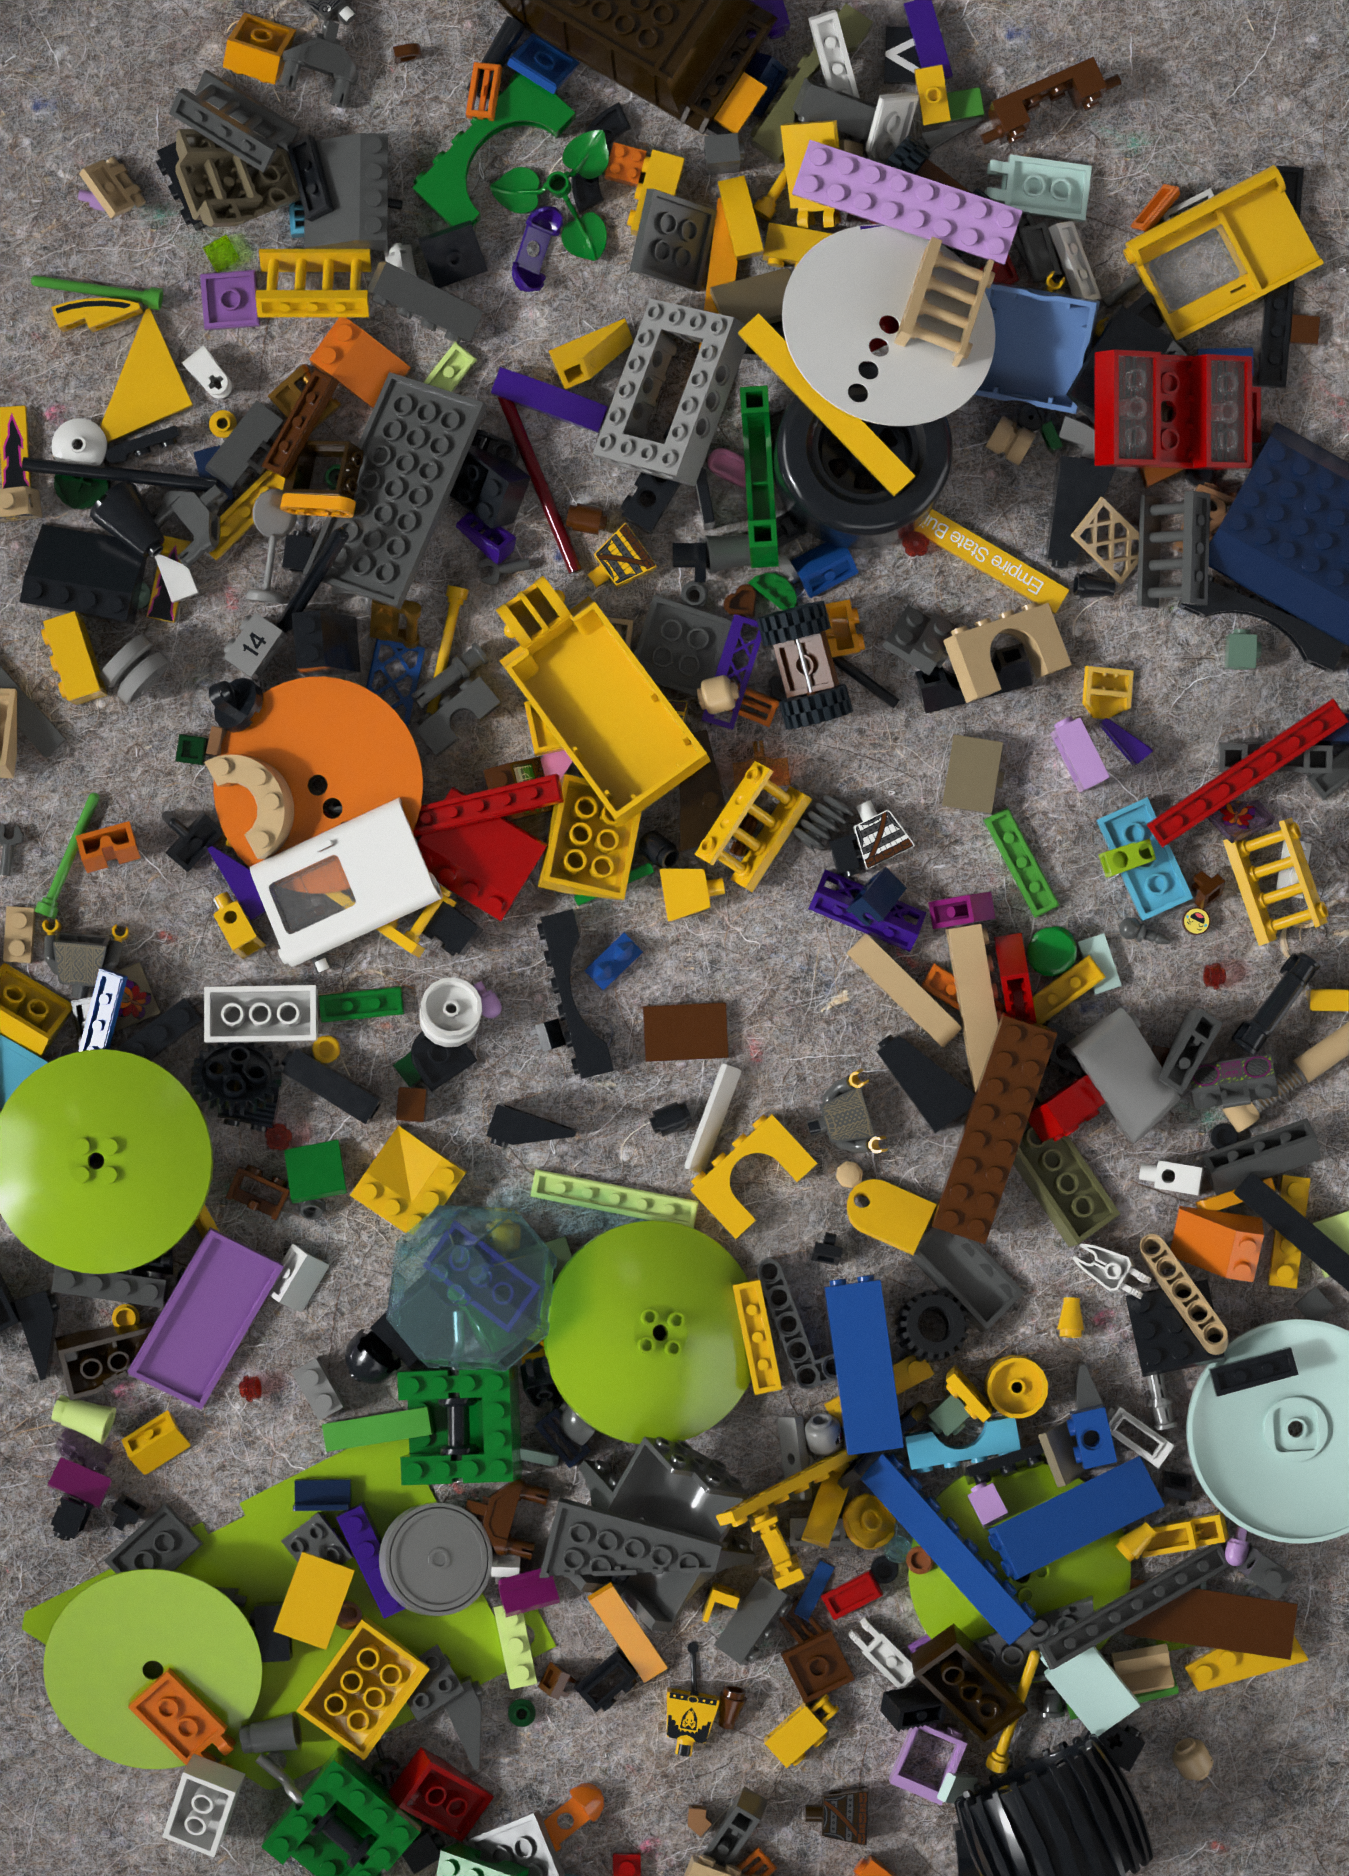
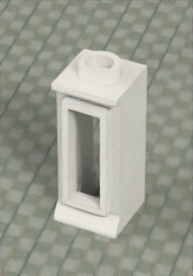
M1118 1404L1114 1409L1109 1407L1107 1419L1111 1435L1159 1469L1174 1448V1445ZM1123 1419H1126L1159 1443L1152 1455L1116 1430Z

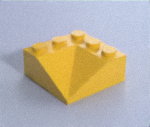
M398 1125L350 1196L420 1242L467 1171Z

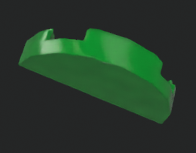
M764 573L755 576L748 582L749 585L754 587L757 592L781 611L796 606L797 596L795 589L787 578L777 573Z

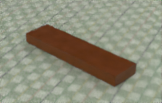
M316 369L314 370L262 464L263 468L285 479L287 478L338 386L339 381Z

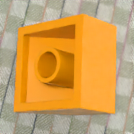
M244 12L227 39L223 68L232 70L236 74H244L256 78L263 83L275 85L282 74L285 64L282 61L283 51L291 48L296 29Z

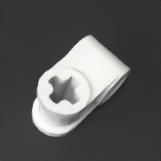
M204 345L182 362L196 381H199L211 396L216 399H224L230 395L232 391L231 380L219 367V363ZM215 380L220 381L222 385L221 389L218 390L215 387Z

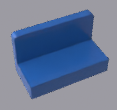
M827 542L791 560V564L799 575L809 598L859 573L847 548Z

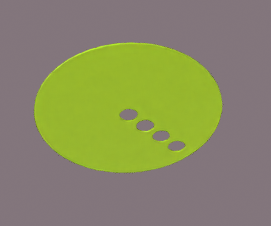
M136 1569L120 1572L99 1580L84 1589L70 1601L55 1621L49 1634L44 1654L43 1672L45 1687L53 1710L68 1732L86 1748L105 1759L125 1766L141 1769H170L186 1766L128 1708L129 1703L156 1680L144 1675L143 1666L146 1662H159L163 1666V1673L170 1668L228 1726L224 1733L230 1735L233 1739L239 1733L241 1726H245L249 1720L260 1694L262 1683L261 1652L255 1633L247 1618L217 1588L203 1580L181 1572L165 1569ZM211 1743L204 1751L214 1754L219 1750Z

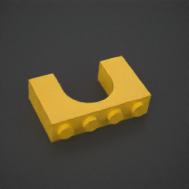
M765 1114L760 1116L752 1124L755 1129L748 1136L742 1133L732 1142L735 1148L727 1155L724 1152L719 1154L711 1162L714 1167L707 1174L702 1170L691 1180V1183L694 1185L690 1189L692 1193L735 1239L756 1221L751 1213L734 1196L730 1187L731 1171L742 1157L752 1153L767 1154L776 1159L796 1182L817 1164L772 1114L768 1117Z

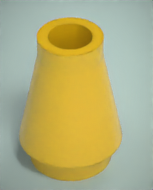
M1063 1298V1306L1057 1330H1060L1059 1337L1082 1338V1331H1085L1080 1298Z
M1145 1522L1119 1538V1542L1115 1546L1131 1562L1134 1558L1138 1559L1157 1533Z

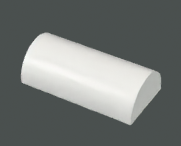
M316 985L204 987L205 1043L300 1042L318 1040L319 1004Z

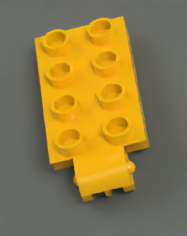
M541 576L523 592L520 591L516 597L495 609L505 623V636L515 638L520 644L519 647L499 661L619 826H622L711 760L596 602L588 596L568 610L564 604V592L554 590L546 578Z

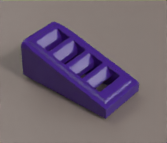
M470 511L456 523V528L497 565L504 561L515 549L516 536L502 527L491 529ZM476 521L478 523L474 528L470 527L473 522ZM483 529L486 530L483 534L479 533Z
M1105 718L1099 723L1101 729L1132 766L1137 765L1153 752L1148 745L1110 719Z

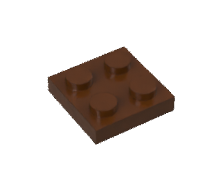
M831 1628L780 1652L805 1704L855 1680Z

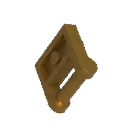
M306 364L296 369L268 395V398L287 418L302 393L295 384L302 380L306 385L311 377L310 369ZM330 398L313 431L340 409L342 404L337 398Z
M372 600L370 637L383 641L400 642L409 649L416 648L419 645L417 627L418 618L421 616V605L414 601L404 600L400 610ZM400 613L405 614L407 617L406 629L399 628Z

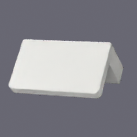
M292 1244L281 1262L284 1268L268 1295L279 1303L302 1312L325 1275L329 1265L313 1257L301 1247Z

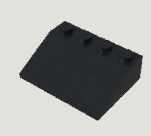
M1118 305L1066 395L1095 424V352L1134 350L1161 352V354L1188 355L1172 338L1123 305Z
M42 524L24 575L19 602L35 608L64 613L75 611L81 616L135 625L147 557L141 556L113 536Z

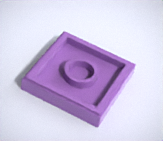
M256 270L200 274L205 331L260 326V317L257 315L255 300L256 290H258Z

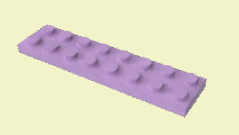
M812 140L809 141L792 191L794 196L929 241L931 237L942 240L941 245L986 260L992 259L995 263L1005 265L1023 210Z

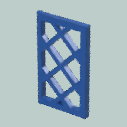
M376 639L366 688L379 695L393 687L400 701L391 707L395 709L404 704L406 707L404 723L409 728L414 704L411 694L417 690L426 648L417 646L414 649H409L400 642ZM381 645L390 646L395 655L381 663L378 658ZM408 651L418 652L416 666L409 669L402 655ZM398 658L407 672L392 680L384 667ZM381 669L389 683L375 691L372 687L374 676ZM410 676L413 680L410 694L403 697L395 684Z

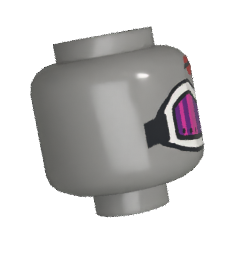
M818 1413L812 1416L806 1423L807 1445L813 1453L828 1456L841 1447L843 1439L840 1422L836 1417L827 1413Z

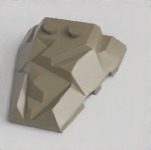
M179 129L177 131L176 151L179 161L176 164L175 172L194 220H202L203 224L210 227L238 226L301 199L295 174L285 149L277 148L269 168L263 173L194 129Z

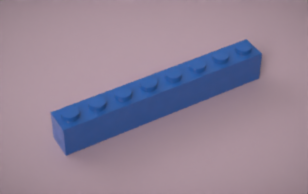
M888 1453L882 1454L860 1479L1008 1645L1014 1644L1038 1622L1034 1617L1037 1614L1029 1603L1026 1601L1022 1603L1015 1596L1017 1590L1009 1581L1005 1580L1003 1582L997 1576L998 1569L989 1559L984 1561L977 1553L979 1551L978 1546L970 1538L965 1540L958 1532L961 1529L951 1517L945 1518L939 1511L942 1508L941 1505L932 1496L927 1497L920 1490L923 1486L919 1480L913 1475L909 1477L902 1470L904 1464L894 1454L891 1456Z

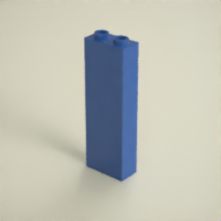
M874 1275L857 1277L858 1282L846 1283V1278L830 1280V1286L824 1287L848 1455L904 1448L881 1280H874Z
M1138 1456L988 1530L990 1533L988 1539L992 1548L999 1552L1003 1560L1001 1561V1566L1004 1573L1008 1577L1011 1576L1014 1581L1165 1507L1141 1457Z

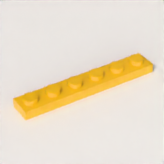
M846 1449L839 1450L716 1515L720 1526L730 1523L733 1527L739 1526L748 1521V1515L753 1513V1516H757L768 1511L770 1503L773 1502L774 1505L785 1502L790 1499L789 1493H801L810 1488L808 1483L812 1481L819 1483L828 1479L830 1471L834 1470L837 1473L850 1467L849 1461L857 1458L858 1455H848Z

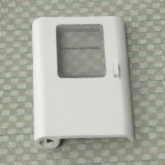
M400 797L250 866L251 876L280 945V949H278L279 956L285 965L289 964L291 967H294L443 898L436 878L427 869L402 808Z

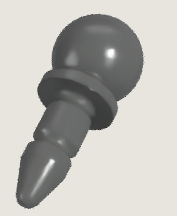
M1125 918L1119 925L1121 936L1128 940L1136 938L1138 942H1141L1144 938L1157 944H1170L1171 942L1162 933L1146 929L1147 924H1140L1135 918Z

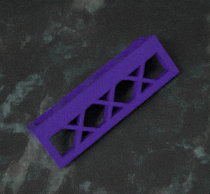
M734 614L715 677L727 676L731 666L734 673L727 677L730 679L736 675L741 685L739 691L740 698L737 699L735 707L732 709L733 713L730 723L714 718L715 714L708 713L706 709L701 719L703 723L714 724L730 730L734 729L762 639L758 630L756 639L745 644L740 635L743 623L759 628L756 620ZM738 639H739V641L741 642L742 646L739 647V648H737V649H735V648H736V645H737V642H738ZM754 644L752 652L750 654L747 647ZM744 649L749 662L747 666L737 670L732 662V658L735 653ZM746 670L745 675H744V678H743V681H742V679H741L739 673H741V672H743V671Z
M826 869L824 870L809 905V910L903 950L911 951L927 912L898 900L890 910L891 912L880 922L875 920L871 914L865 913L872 921L870 926H866L852 912L849 913L846 910L854 900L851 894H858L864 886ZM826 880L836 884L840 890L834 891L825 887ZM909 915L918 919L916 925L905 921L903 916Z

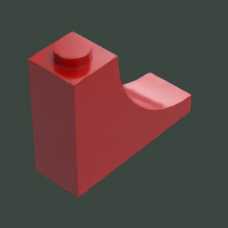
M1022 933L994 937L1006 1012L1037 1023Z

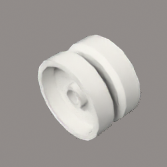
M456 977L442 978L432 983L425 991L421 1001L419 1013L420 1027L425 1036L437 1045L458 1047L468 1042L476 1034L482 1014L481 997L476 988L467 981Z

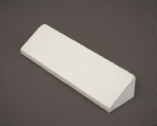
M724 1063L721 1064L684 1166L686 1169L699 1173L702 1170L705 1172L739 1080L740 1069Z

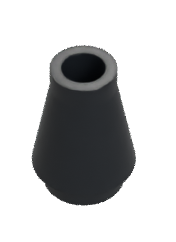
M1085 571L1082 574L1077 573L1074 577L1073 594L1079 596L1080 599L1104 596L1113 597L1115 593V580H1109Z

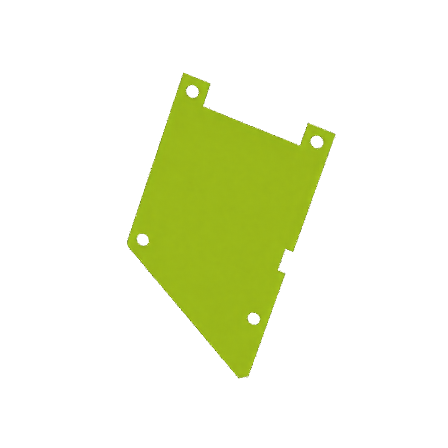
M409 1438L347 1448L240 1502L239 1504L245 1516L210 1534H208L203 1522L191 1527V1530L203 1541V1544L174 1571L191 1575L215 1587L238 1588V1594L247 1596V1602L245 1607H237L250 1624V1610H254L256 1603L281 1602L285 1600L298 1562L281 1540L318 1512L293 1511L295 1479L351 1478V1507L362 1502L365 1503L381 1539H383L391 1523L404 1511L420 1504L437 1503L429 1485L401 1486L400 1457L409 1454ZM345 1510L319 1511L322 1515H326L325 1518L331 1524V1528L335 1527L336 1530L334 1532L337 1535L341 1534L340 1539L350 1547L336 1519L337 1515ZM354 1555L342 1564L355 1569L344 1601H350L358 1605L362 1612V1618L365 1615L374 1621L415 1656L419 1657L438 1644L443 1654H446L450 1659V1666L458 1680L471 1675L473 1682L478 1680L480 1685L507 1672L496 1618L483 1592L471 1605L454 1614L429 1616L404 1609L384 1619ZM110 1568L25 1611L22 1630L46 1645L55 1621L70 1601L90 1585L116 1573ZM538 1609L525 1612L526 1625L530 1626L535 1633V1638L530 1644L534 1658L556 1647V1644ZM335 1624L326 1650L292 1638L293 1657L290 1661L262 1662L260 1694L256 1706L245 1725L280 1717L293 1711L297 1713L301 1727L302 1748L300 1751H280L287 1759V1764L283 1771L292 1780L324 1765L338 1747L345 1753L350 1751L296 1710L354 1629H342ZM148 1661L143 1666V1673L148 1678L156 1679L163 1674V1666L157 1661ZM407 1702L384 1734L415 1718ZM239 1733L234 1737L236 1744L233 1746L234 1750L227 1756H224L220 1751L213 1754L220 1760L225 1761L226 1764L233 1765L235 1770L244 1773L246 1777L265 1789L273 1790L282 1786L278 1780L255 1762L261 1753H243Z

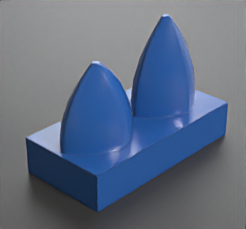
M623 933L584 971L602 990H605L643 951Z

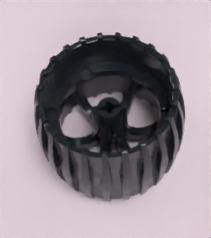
M1085 1734L1082 1739L1079 1736L1072 1739L1073 1745L1070 1746L1067 1742L1063 1741L1058 1744L1060 1750L1051 1752L1049 1748L1042 1750L1043 1757L1034 1761L1028 1756L1025 1758L1026 1765L1015 1770L1012 1765H1009L1007 1774L1000 1778L996 1774H992L989 1776V1784L984 1786L982 1782H978L974 1785V1793L968 1789L963 1792V1795L956 1798L954 1805L962 1836L979 1876H1126L1128 1871H1131L1133 1874L1140 1871L1139 1864L1143 1867L1149 1864L1154 1857V1853L1139 1803L1118 1763L1096 1734Z

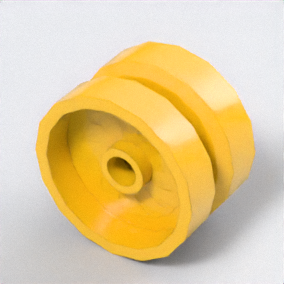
M1009 1354L998 1358L989 1367L985 1376L984 1390L988 1401L1000 1414L1009 1418H1025L1035 1414L1043 1406L1048 1395V1381L1044 1371L1032 1359L1023 1355ZM1015 1382H1019L1022 1385L1018 1387V1392L1012 1390V1384Z

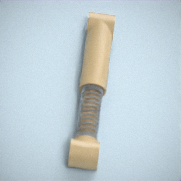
M1349 1020L1338 1030L1292 1061L1293 1066L1290 1065V1069L1286 1068V1072L1282 1071V1075L1278 1074L1276 1080L1279 1096L1252 1100L1249 1105L1222 1109L1236 1131L1241 1132L1260 1118V1112L1262 1113V1110H1265V1106L1269 1108L1268 1104L1273 1105V1101L1277 1102V1098L1281 1099V1095L1285 1096L1286 1092L1289 1093L1288 1090L1291 1089L1293 1091L1294 1086L1297 1088L1298 1083L1299 1085H1301V1081L1310 1083L1348 1056Z

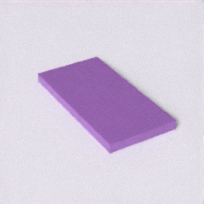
M210 1227L128 1369V1374L202 1410L284 1268L283 1264Z

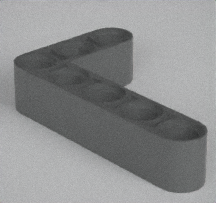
M774 1258L762 1259L757 1265V1275L796 1382L804 1389H812L837 1380L836 1373H830L826 1370L828 1360L834 1359L833 1352L816 1358L813 1356L781 1265ZM767 1263H772L777 1267V1274L772 1278H765L761 1273L762 1267ZM778 1289L785 1291L787 1294L785 1302L782 1304L773 1303L771 1300L773 1291ZM793 1316L796 1319V1326L792 1330H784L780 1325L783 1317ZM795 1342H802L806 1347L804 1354L798 1357L793 1356L790 1353L791 1345ZM805 1368H810L815 1372V1378L808 1383L801 1381L799 1377L800 1372Z

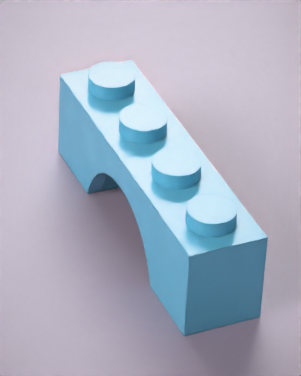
M1007 1416L987 1419L978 1438L964 1446H950L943 1443L935 1436L931 1429L904 1434L909 1466L911 1470L916 1469L917 1473L933 1471V1466L944 1464V1468L957 1467L961 1465L960 1461L971 1459L972 1463H979L988 1460L987 1456L996 1454L1002 1456L1021 1449L1016 1419Z

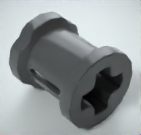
M1054 1686L1040 1687L1039 1693L1042 1694L1043 1705L1040 1717H1064L1065 1711L1062 1710V1699Z

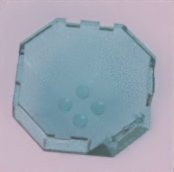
M438 1205L396 1241L386 1319L428 1368H440V1366L463 1370H478V1368L505 1372L549 1333L550 1323L548 1322L549 1307L552 1304L554 1289L552 1278L553 1270L556 1268L557 1257L515 1208Z

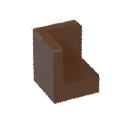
M400 1087L398 1089L396 1120L425 1122L428 1089Z

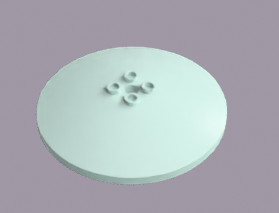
M1311 1319L1276 1320L1249 1329L1228 1343L1227 1350L1224 1351L1226 1361L1211 1363L1205 1367L1192 1393L1186 1422V1438L1191 1464L1196 1477L1205 1493L1224 1515L1247 1531L1263 1538L1285 1543L1307 1544L1326 1541L1349 1533V1331L1334 1324ZM1291 1347L1299 1375L1218 1397L1215 1395L1209 1368ZM1293 1421H1299L1302 1424L1303 1429L1298 1436H1291L1288 1433V1426Z

